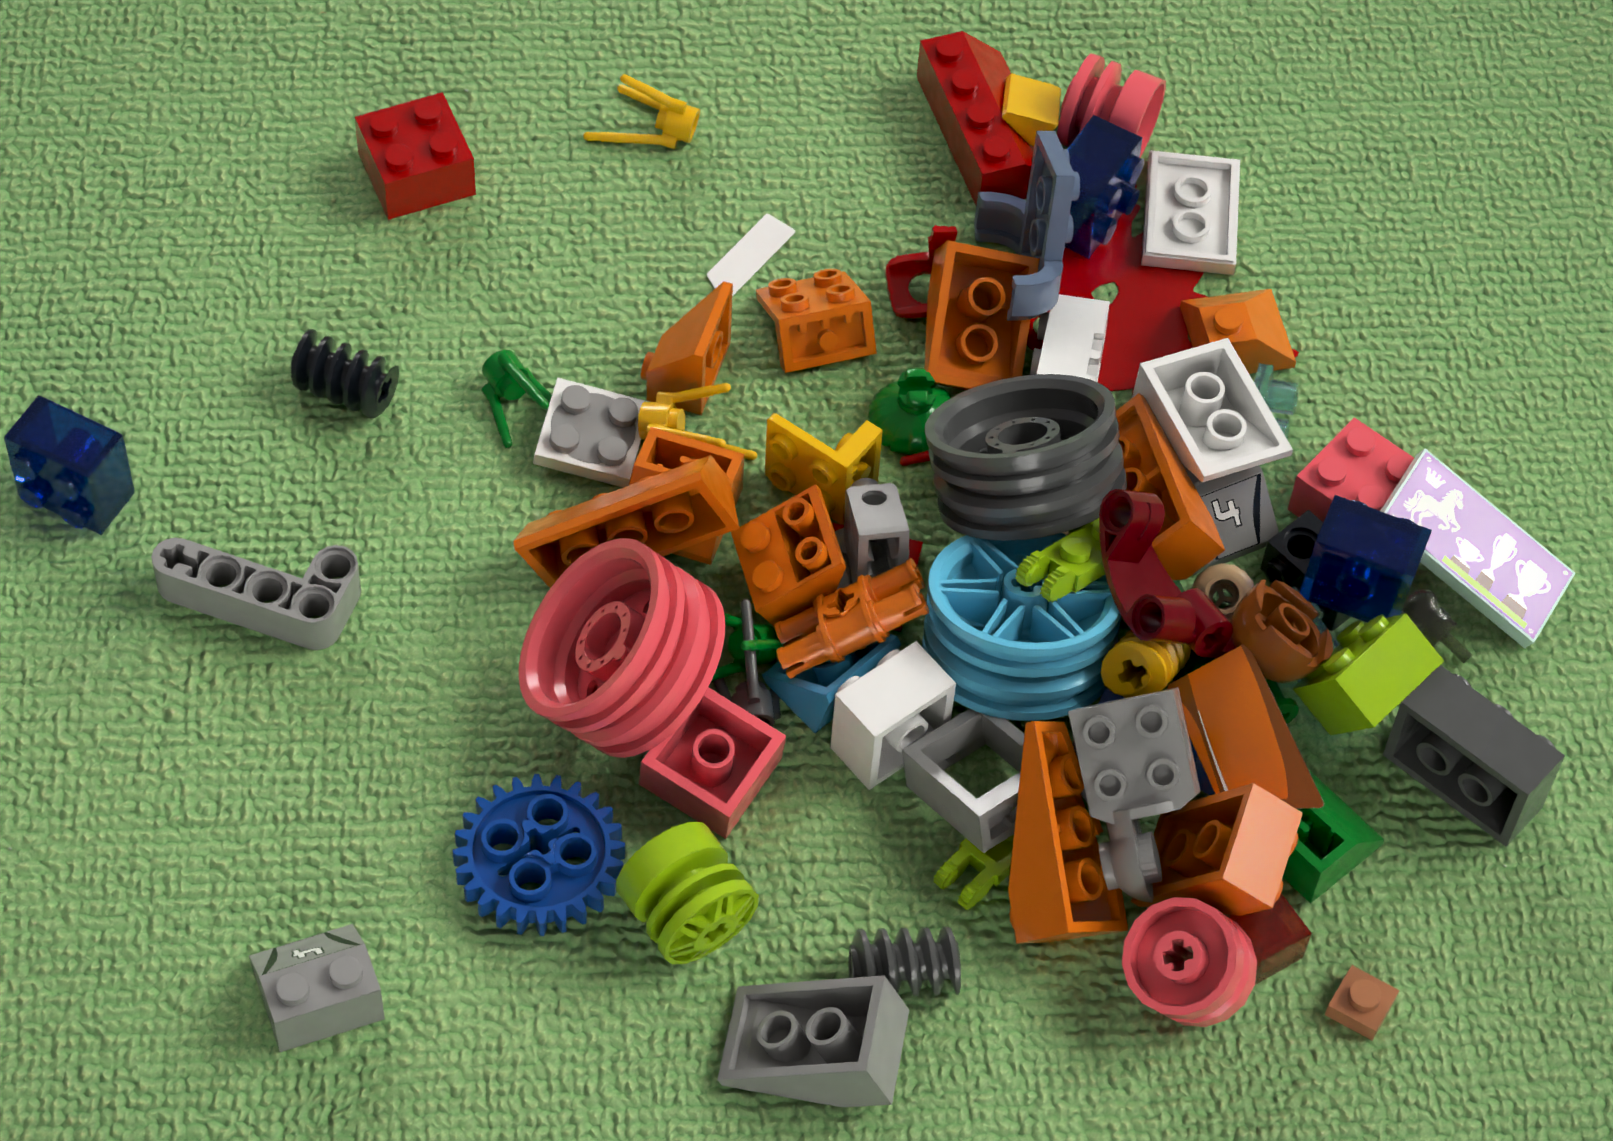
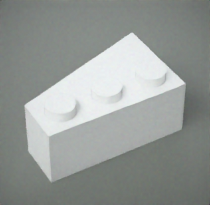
M1059 294L1057 304L1049 312L1040 315L1037 339L1043 340L1042 349L1034 348L1030 375H1072L1098 382L1110 301Z

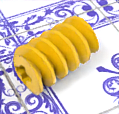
M1129 630L1108 651L1102 661L1101 676L1103 684L1114 694L1121 695L1124 698L1162 691L1180 670L1185 667L1190 659L1191 648L1188 644L1140 640L1134 635L1132 630Z

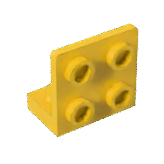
M773 413L767 419L765 475L778 489L790 491L795 495L816 484L821 490L829 517L840 524H844L845 491L855 481L862 478H871L878 482L883 430L866 420L854 434L850 432L845 434L834 450L777 413Z

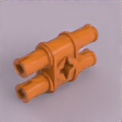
M910 558L906 562L874 577L862 574L857 577L856 582L844 588H839L827 596H824V594L818 595L816 600L813 601L814 606L782 622L775 623L776 634L781 644L784 643V647L778 648L776 653L783 670L786 669L787 676L790 679L795 678L796 675L828 660L832 663H841L845 661V656L859 649H864L876 641L879 643L885 642L886 638L890 635L889 631L919 616L929 614L927 602L923 594L920 593V590L925 588V583L913 559Z

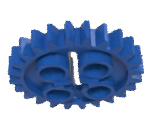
M534 774L531 786L524 787L517 777H513L512 791L506 793L501 787L494 785L492 786L494 801L490 802L478 796L475 799L477 814L464 812V829L455 831L456 847H458L453 849L454 866L458 867L455 869L457 885H466L464 887V895L467 903L479 900L478 914L480 917H484L494 910L496 911V927L502 928L510 919L516 920L517 934L522 935L528 923H536L539 935L544 936L547 924L555 922L558 929L564 933L567 932V918L573 916L579 923L584 925L587 923V906L602 912L604 910L603 895L615 896V879H617L623 867V861L621 860L625 859V842L620 841L622 839L621 823H612L613 808L611 806L598 809L599 794L597 792L591 793L585 798L581 797V782L577 781L568 790L562 789L560 775L555 776L550 786H543L540 775ZM544 819H554L558 821L556 824L550 826L541 825L538 823L539 821ZM498 844H509L513 846L511 849L505 851H498L493 849V847ZM573 857H580L586 860L579 865L565 862ZM528 882L541 885V887L535 890L520 888L521 885Z

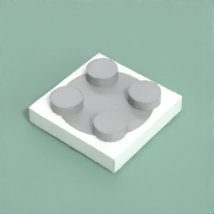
M557 377L534 454L533 464L619 487L629 486L633 466L641 443L638 433V415L640 407L645 400Z

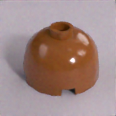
M1266 579L1260 580L1245 594L1233 612L1230 621L1233 626V633L1231 635L1232 645L1235 649L1243 644L1252 651L1264 678L1267 680L1286 683L1302 679L1316 671L1330 658L1334 650L1332 636L1328 628L1320 634L1313 622L1319 613L1298 591L1281 581L1275 580L1270 586H1266Z

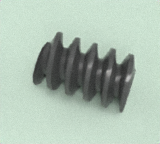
M945 926L941 928L937 942L934 941L928 927H921L915 943H913L907 928H900L898 930L894 943L891 942L887 930L884 928H879L876 931L872 944H870L865 930L857 929L855 931L852 943L849 945V978L885 975L897 993L902 981H907L913 996H919L924 980H929L935 996L941 994L944 981L950 980L956 995H959L961 988L960 952L958 942H956L950 927Z

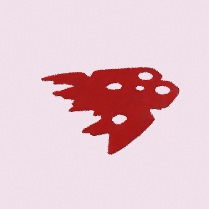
M1134 182L1126 184L1114 192L1084 223L1083 235L1090 242L1091 247L1064 248L1062 259L1063 272L1059 291L1061 295L1094 299L1091 293L1098 286L1111 282L1118 286L1119 293L1109 305L1107 330L1098 383L1110 391L1133 389L1140 363L1193 348L1192 343L1188 339V331L1180 309L1181 300L1208 297L1194 292V287L1204 272L1141 265L1143 232L1135 237L1131 235L1132 222L1141 207L1131 201L1137 188V184ZM1040 315L1030 319L1027 346L1033 351L1034 348L1042 349L1043 340L1037 339V334L1033 329V323ZM1292 349L1294 357H1298L1299 352Z

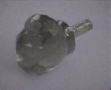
M1417 589L1400 602L1394 613L1395 616L1406 613L1434 648L1442 642L1464 664L1473 656L1451 634L1457 623L1450 618L1451 615L1443 607L1439 606L1437 597L1431 590Z

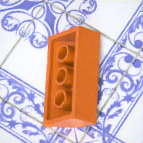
M709 455L701 459L689 460L682 466L661 474L644 477L638 480L637 483L613 492L598 494L589 501L565 510L553 511L546 517L528 523L513 542L514 549L551 588L563 572L579 557L592 548L610 540L620 538L634 539L643 543L655 553L666 556L734 531L740 527L730 479L715 459Z

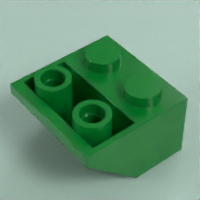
M1309 771L1323 799L1324 806L1322 808L1297 809L1303 813L1297 830L1298 842L1294 851L1289 856L1283 878L1311 904L1381 847L1384 839L1318 777Z

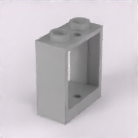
M972 709L959 713L950 721L922 738L916 739L912 744L902 749L906 786L980 851L985 853L1014 834L1024 733L1006 718L988 716ZM987 745L1019 773L976 799L944 770L982 746Z

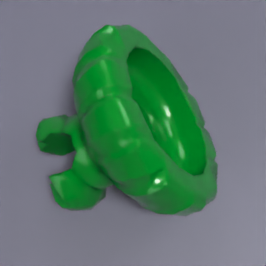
M924 368L906 369V371L901 373L898 381L888 383L886 387L881 388L869 405L868 421L883 430L882 445L889 447L890 451L912 455L929 450L925 436L926 421L935 409L951 398V395L943 387L934 384L935 380Z

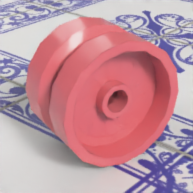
M1173 897L1151 905L1134 920L1124 940L1122 967L1129 988L1142 1004L1184 1026L1208 1027L1228 1020L1245 1005L1255 986L1257 958L1251 939L1237 922L1198 899Z

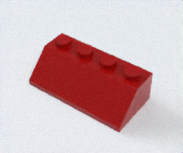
M964 31L920 40L917 67L918 82L975 205L977 206L978 192H997L1027 199L1034 147L1030 146L1002 118L1006 77L1011 72L1000 51Z

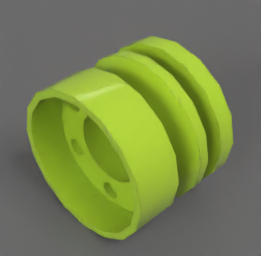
M703 822L683 823L653 837L632 855L622 867L616 879V891L633 915L641 922H646V933L650 939L658 944V950L671 964H687L721 948L742 930L751 920L758 907L759 895L744 880V875L740 869L734 864H728V853L710 828Z

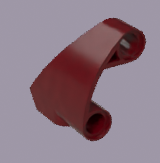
M1123 489L1109 491L1102 500L1099 512L1102 562L1114 602L1134 635L1144 641L1188 644L1196 655L1201 657L1218 658L1233 650L1234 647L1231 640L1233 626L1202 590L1194 588L1181 592L1163 567L1152 546V542L1161 530L1165 518L1164 505L1161 499L1154 493Z

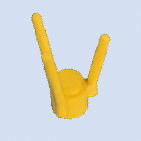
M623 74L620 80L626 85H618V92L659 110L655 128L663 130L662 135L617 132H585L583 138L587 141L654 144L675 149L678 140L686 143L691 142L699 121L700 109L687 105L685 101L672 98L641 81Z
M728 383L679 392L658 391L656 402L644 401L640 407L638 433L641 440H645L650 427L742 453L744 454V459L756 460L758 456L755 451L726 444L723 439L684 431L685 412L683 409L676 408L675 403L729 392L731 386Z

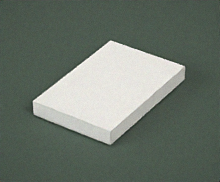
M1149 150L1142 266L1234 275L1237 254L1240 160Z

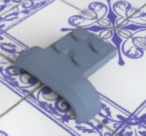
M1055 131L1036 132L1026 200L1004 193L978 192L974 221L975 240L999 243L1011 248L1019 255L1040 258L1037 273L1013 276V289L1007 321L1033 319L1051 310L1058 302L1063 272L1062 259L1065 243H1070L1073 237V218L1070 214L1071 202L1077 201L1079 198L1080 177L1078 172L1073 171L1070 165L1069 152L1067 149H1063Z

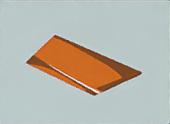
M1244 644L1167 686V689L1179 688L1189 737L1215 794L1254 783L1296 809L1322 808L1324 806L1323 799L1252 651Z

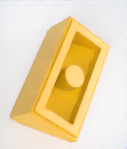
M1011 73L1006 77L1002 118L1030 146L1034 147L1037 131H1053L1058 126L1061 89L1050 83Z

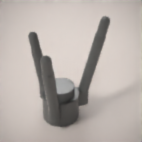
M744 599L741 602L743 641L755 639L751 602L748 599ZM744 651L747 681L736 686V693L731 697L724 678L713 681L717 693L773 727L775 720L781 718L780 697L771 688L767 690L763 682L758 681L756 651ZM778 657L775 659L774 665L779 661Z

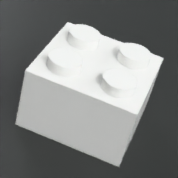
M917 641L901 651L896 649L889 652L879 661L876 668L862 677L853 676L849 678L837 690L835 694L830 748L868 790L872 789L904 767L902 749L951 720L956 682Z

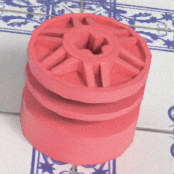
M1090 53L1083 61L1066 91L1061 107L1057 136L1060 143L1067 147L1073 146L1078 139V150L1083 153H1089L1099 138L1102 137V160L1132 170L1143 155L1155 128L1164 100L1166 80L1140 70H1134L1124 85L1121 86V63L1111 61L1104 70V57Z

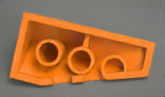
M1031 721L1025 724L1008 886L1011 907L1009 916L1015 932L1016 944L1046 943L1128 931L1122 890L1120 888L1108 890L1100 861L1099 844L1096 839V835L1102 833L1103 829L1099 819L1090 817L1080 794L1084 789L1083 779L1065 722Z

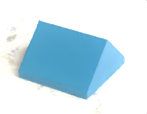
M890 634L885 642L879 643L876 641L864 649H859L845 656V661L841 663H832L828 660L790 679L786 674V669L783 670L778 661L763 673L762 676L765 683L814 733H817L833 719L835 694L839 687L853 676L862 677L876 668L879 661L886 654L896 649L899 650L901 643L898 636Z

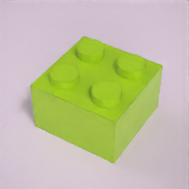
M1406 613L1388 618L1381 614L1368 623L1363 624L1361 620H1358L1345 628L1337 636L1336 639L1340 645L1333 650L1330 658L1316 671L1304 677L1293 690L1330 736L1364 730L1378 725L1444 660Z

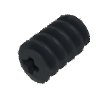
M308 329L299 341L291 360L293 385L301 391L310 389V392L318 398L327 396V399L333 404L344 403L348 410H362V413L368 418H376L381 415L389 406L394 396L399 379V366L395 365L388 373H385L386 360L382 356H377L371 365L367 366L369 353L365 349L359 350L352 360L350 359L352 347L347 342L342 343L336 352H333L335 340L329 335L325 336L317 346L318 333L314 329Z

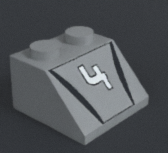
M1184 466L1211 514L1225 548L1223 553L1193 575L1201 573L1209 566L1226 563L1264 548L1267 545V541L1279 533L1266 481L1260 466L1206 482H1201Z
M353 924L249 955L279 1052L385 1019L381 989L365 943Z

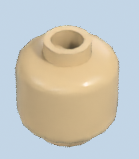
M1220 563L1203 570L1194 581L1192 589L1198 588L1202 590L1212 602L1214 593L1218 592L1219 599L1214 605L1231 621L1235 608L1245 594L1254 587V582L1246 571L1236 565ZM1223 590L1228 591L1232 597L1225 596ZM1223 602L1231 603L1226 608H1219Z

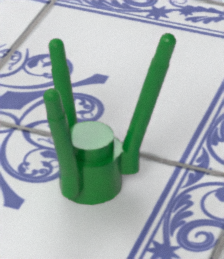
M501 350L492 354L482 366L483 376L488 383L482 387L481 391L490 403L503 446L510 448L512 446V439L500 398L516 400L527 393L541 409L546 410L549 408L552 394L536 380L529 368L523 366L513 351Z
M724 613L725 625L734 629L728 640V650L734 661L733 663L718 667L711 682L736 673H746L744 651H756L757 665L773 662L777 658L776 650L782 647L775 629L767 624H753L755 639L743 641L742 616L736 617Z

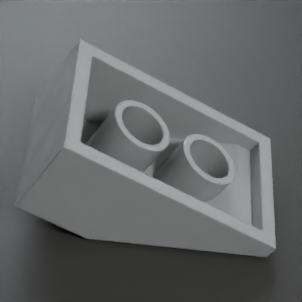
M885 975L738 986L717 1080L722 1086L837 1107L892 1105L909 1009Z

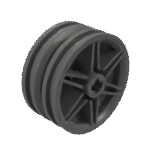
M1037 374L986 383L964 391L941 404L929 416L925 424V436L929 447L930 463L935 472L934 486L938 496L940 517L948 527L970 537L1005 541L1034 539L1063 533L1098 519L1100 505L1109 491L1127 489L1126 472L1123 467V452L1118 442L1120 433L1116 418L1115 399L1109 389L1090 379L1062 374Z

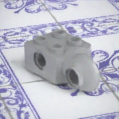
M1178 687L1068 711L1090 817L1102 820L1107 825L1110 841L1099 843L1100 861L1108 890L1120 888L1130 897L1153 903L1154 899L1152 883L1162 881V869L1154 835L1152 832L1142 833L1139 818L1180 810L1201 791Z

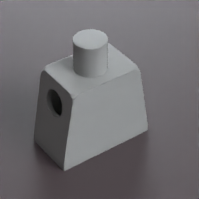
M862 478L855 481L845 491L844 541L852 583L856 582L857 577L862 574L874 577L908 560L910 530L897 486L892 483L878 484L874 479ZM870 542L877 543L883 548L884 554L879 559L874 560Z

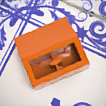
M650 427L634 463L629 485L637 483L638 480L644 477L655 476L682 466L689 460L701 459L711 455L730 479L736 506L743 489L744 454ZM723 535L672 554L711 565Z
M816 484L740 526L739 529L731 531L755 611L773 626L779 621L782 622L814 606L813 601L816 600L818 595L824 594V596H827L837 590L846 569V564L821 490Z

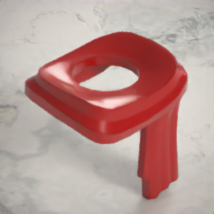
M935 225L932 228L931 235L928 237V252L899 255L888 262L885 268L887 292L891 308L897 317H927V303L918 302L911 296L908 290L909 284L916 276L922 274L931 275L934 251L947 240L956 241L958 232L955 226Z

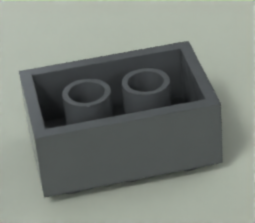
M1441 665L1401 702L1383 752V756L1506 847L1543 808L1565 757L1546 737L1536 735L1514 719L1506 708L1492 703L1474 690L1462 676L1452 674Z

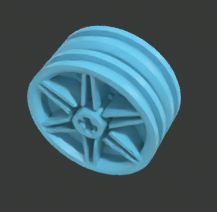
M1059 533L1041 538L1005 541L979 539L965 535L950 543L938 554L930 568L926 602L929 614L925 615L922 647L956 682L954 701L988 716L1018 721H1040L1069 715L1068 711L1089 706L1103 694L1106 687L1101 676L1102 661L1108 651L1118 643L1121 614L1112 597L1106 575H1103L1076 593L1072 591L1054 602L1041 597L1040 589L1044 579L1036 584L1033 583L1029 587L1023 586L1015 579V573L1023 559L1030 556L1036 550H1044L1067 536L1066 534Z

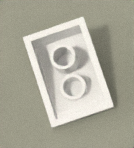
M1228 338L1140 363L1132 398L1138 393L1145 397L1181 463L1201 482L1292 455L1293 449Z

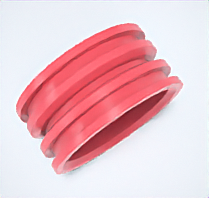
M628 538L614 539L592 548L573 562L556 580L540 603L529 625L519 661V685L526 704L535 713L550 720L560 728L571 732L577 738L592 745L606 755L616 758H627L654 748L672 735L697 707L713 679L720 661L725 639V615L721 601L709 586L695 579L681 568L674 566L669 560L637 540Z

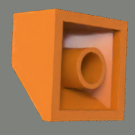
M723 281L661 336L655 353L647 352L641 369V379L647 381V401L656 402L658 391L679 392L714 385L731 343L732 283ZM709 397L675 403V406L678 409L702 415Z
M1272 289L1181 300L1180 309L1193 348L1228 338L1249 374L1295 368L1296 360Z

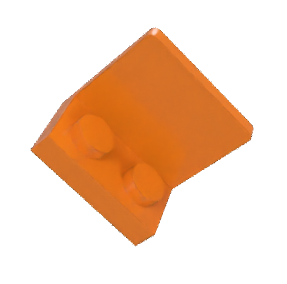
M824 269L814 273L812 278L798 281L791 278H781L771 281L768 287L756 289L758 302L775 322L780 366L785 373L877 354L871 300L846 272H841L838 269Z

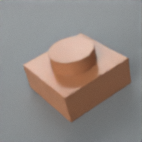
M1351 965L1328 1004L1325 1015L1373 1041L1396 1001L1400 990Z

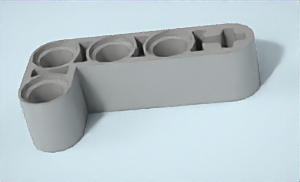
M170 538L160 542L154 548L151 556L158 592L167 601L312 650L326 649L337 641L361 595L357 556L345 546L333 545L320 550L313 558L303 578L182 538ZM333 577H342L340 579H331ZM275 600L271 603H263L265 601ZM313 616H322L317 619H310Z

